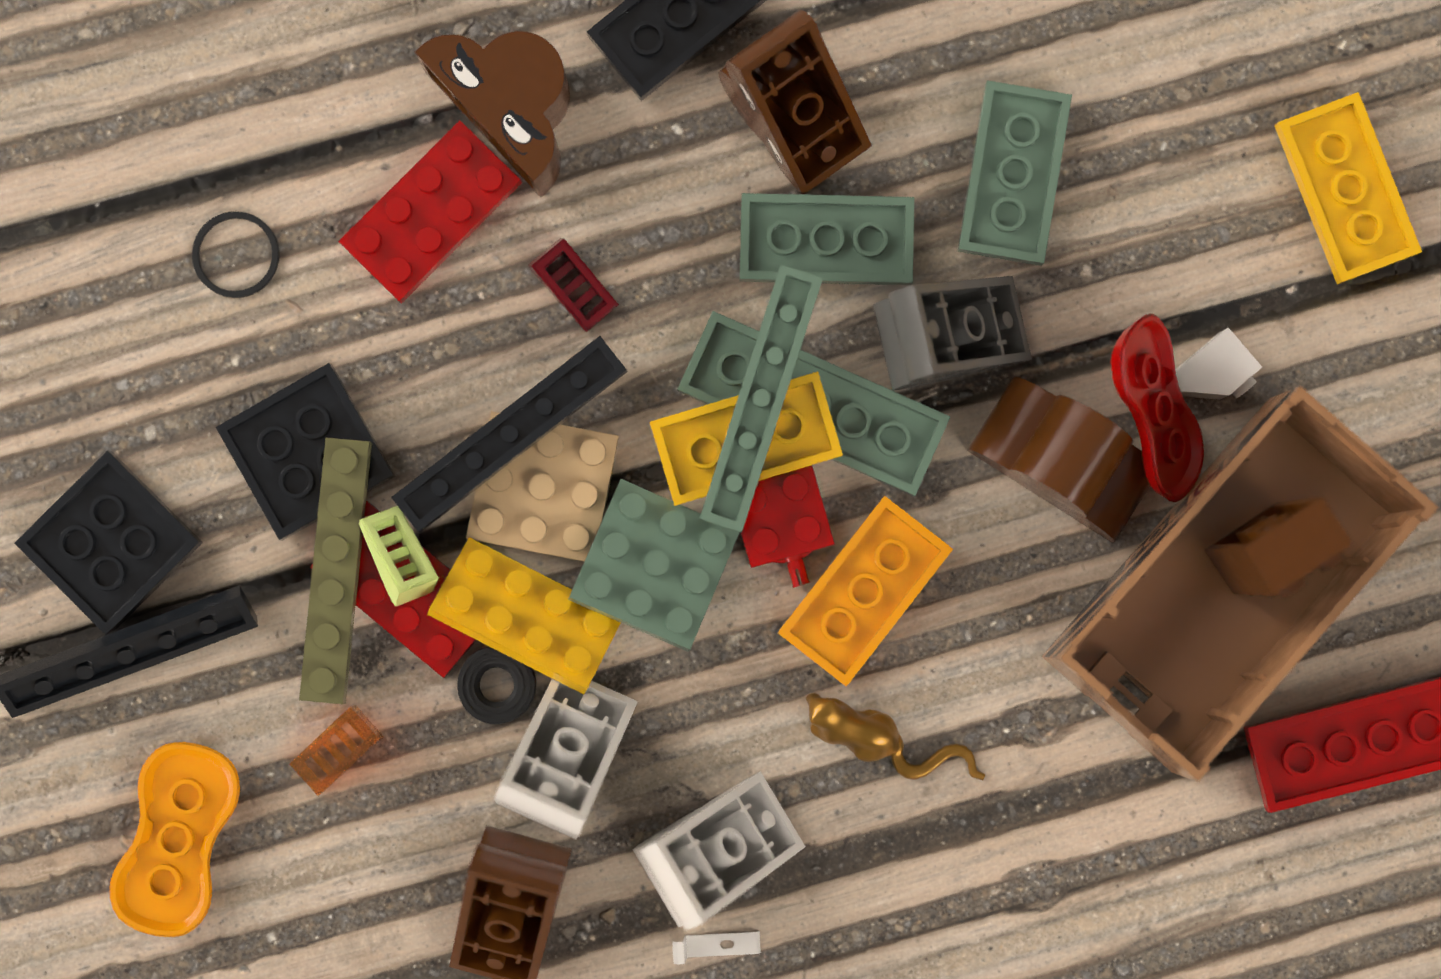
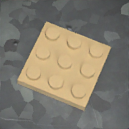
M491 411L489 421L499 413ZM558 425L475 490L466 539L470 537L479 542L584 562L604 518L619 436Z

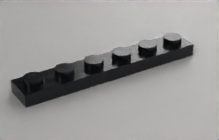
M597 337L391 498L417 532L421 533L628 372L602 337Z
M241 586L233 587L0 674V701L12 718L18 717L258 627L257 615Z

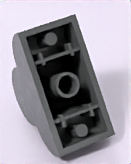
M1013 276L916 284L893 291L888 294V299L873 304L893 391L936 383L1032 360Z

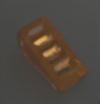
M353 705L325 729L289 765L315 794L320 796L382 740L384 736L356 705ZM348 723L364 740L359 746L343 729ZM335 735L352 752L348 757L330 740ZM323 746L340 763L335 769L319 753L318 750ZM312 757L328 775L322 781L305 763L309 758Z

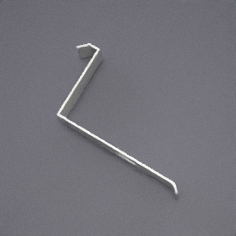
M760 932L685 935L682 942H672L673 964H685L688 957L761 953ZM724 940H731L734 946L724 949L720 946V943Z

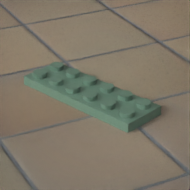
M712 311L677 391L705 404L739 395L759 331ZM800 350L791 379L817 371L819 373L843 456L831 460L913 497L916 496L950 416Z

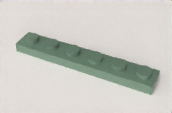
M783 264L780 265L700 519L740 532L743 531L823 277Z

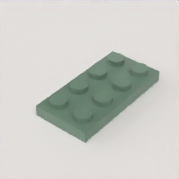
M986 81L957 252L1038 266L1044 264L1072 99L1071 94Z
M742 193L740 282H775L780 265L783 264L823 277L822 283L913 284L914 197Z

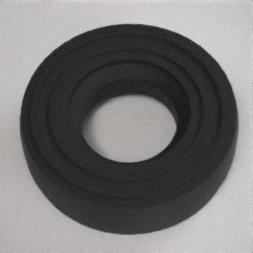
M491 647L482 648L473 653L460 669L457 681L459 699L465 710L481 722L488 724L511 722L523 715L533 702L536 693L535 672L533 668ZM491 668H502L509 672L513 678V692L505 701L492 702L485 698L481 692V678Z

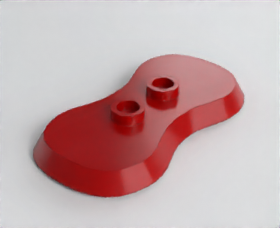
M1151 313L1140 317L1120 335L1112 352L1111 371L1114 386L1130 410L1138 429L1147 480L1156 493L1175 503L1182 500L1198 480L1203 466L1204 444L1199 423L1185 402L1178 384L1170 335L1163 322Z

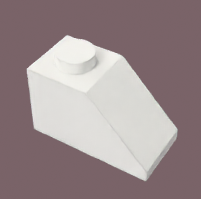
M1226 328L1216 334L1177 367L1176 376L1182 396L1220 400L1233 394L1237 399L1256 384L1257 381L1252 376L1262 366L1229 328Z

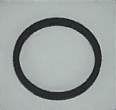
M226 212L213 217L199 230L193 243L192 262L197 276L210 290L225 297L242 298L259 292L274 277L279 263V246L272 230L258 217L245 212ZM229 219H245L260 226L268 236L272 248V260L266 275L254 286L240 291H229L215 286L206 277L200 264V248L204 237L215 225Z

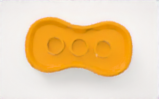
M174 742L157 748L142 766L138 779L140 811L138 829L131 846L117 864L110 880V900L114 912L122 922L137 931L159 937L183 936L193 931L203 921L210 908L212 899L210 859L213 845L221 829L232 816L240 795V780L233 763L220 752L195 743Z

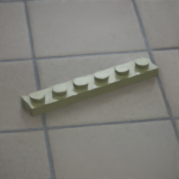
M325 438L299 694L300 701L346 704L363 537L359 521L365 517L372 443L369 441Z

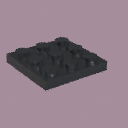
M327 363L216 427L280 541L287 539L317 521L325 438L369 441L372 443L367 492L395 477L331 363Z
M107 450L14 544L107 635L113 633L203 542L112 451Z

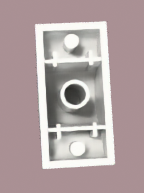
M552 679L499 785L494 798L495 804L573 839H577L638 701L591 681L583 695Z
M760 771L636 846L633 851L677 926H683L685 930H689L714 916L805 848V845Z

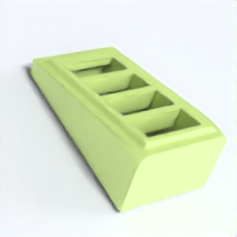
M395 506L360 519L359 526L394 606L402 605L431 593L439 577L400 508ZM395 525L396 532L382 537L378 535L377 531ZM402 542L404 546L390 552L386 549V547ZM409 558L410 564L396 568L395 563ZM416 575V577L413 579L407 580L405 582L403 581L404 579Z

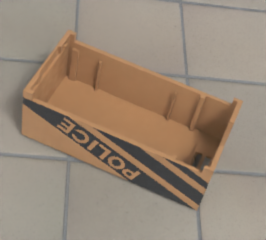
M1301 386L1271 397L1263 404L1198 478L1190 492L1173 506L1041 657L1085 696H1089L1172 773L1199 782L1210 770L1208 766L1210 762L1421 522L1428 521L1439 507ZM1322 496L1354 543L1342 551L1346 558L1325 572H1321L1319 568L1303 577L1306 585L1285 598H1282L1280 594L1275 597H1270V595L1260 597L1259 595L1233 594L1204 550L1276 502ZM1122 675L1148 697L1144 704L1118 681ZM1113 686L1139 708L1134 715L1112 696L1113 693L1109 690Z

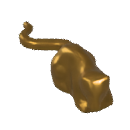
M810 693L806 697L809 705V720L811 722L810 729L812 734L829 744L847 746L861 761L873 762L891 755L892 764L896 771L904 778L916 780L933 772L950 757L959 756L967 762L971 777L984 780L985 774L977 771L973 752L964 745H946L921 764L913 765L908 763L903 756L904 745L902 737L898 732L895 721L889 715L871 709L855 711L839 699L822 698L817 693Z

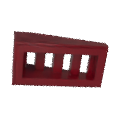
M564 238L558 239L528 265L585 332H588L619 305ZM563 254L568 261L549 275L545 269ZM575 268L579 274L561 289L557 282ZM586 281L590 288L572 302L568 296ZM598 295L602 301L586 315H583L579 309L594 296Z

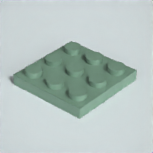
M620 479L568 600L688 652L691 650L740 531L700 519L701 513L682 505L674 506L673 501Z

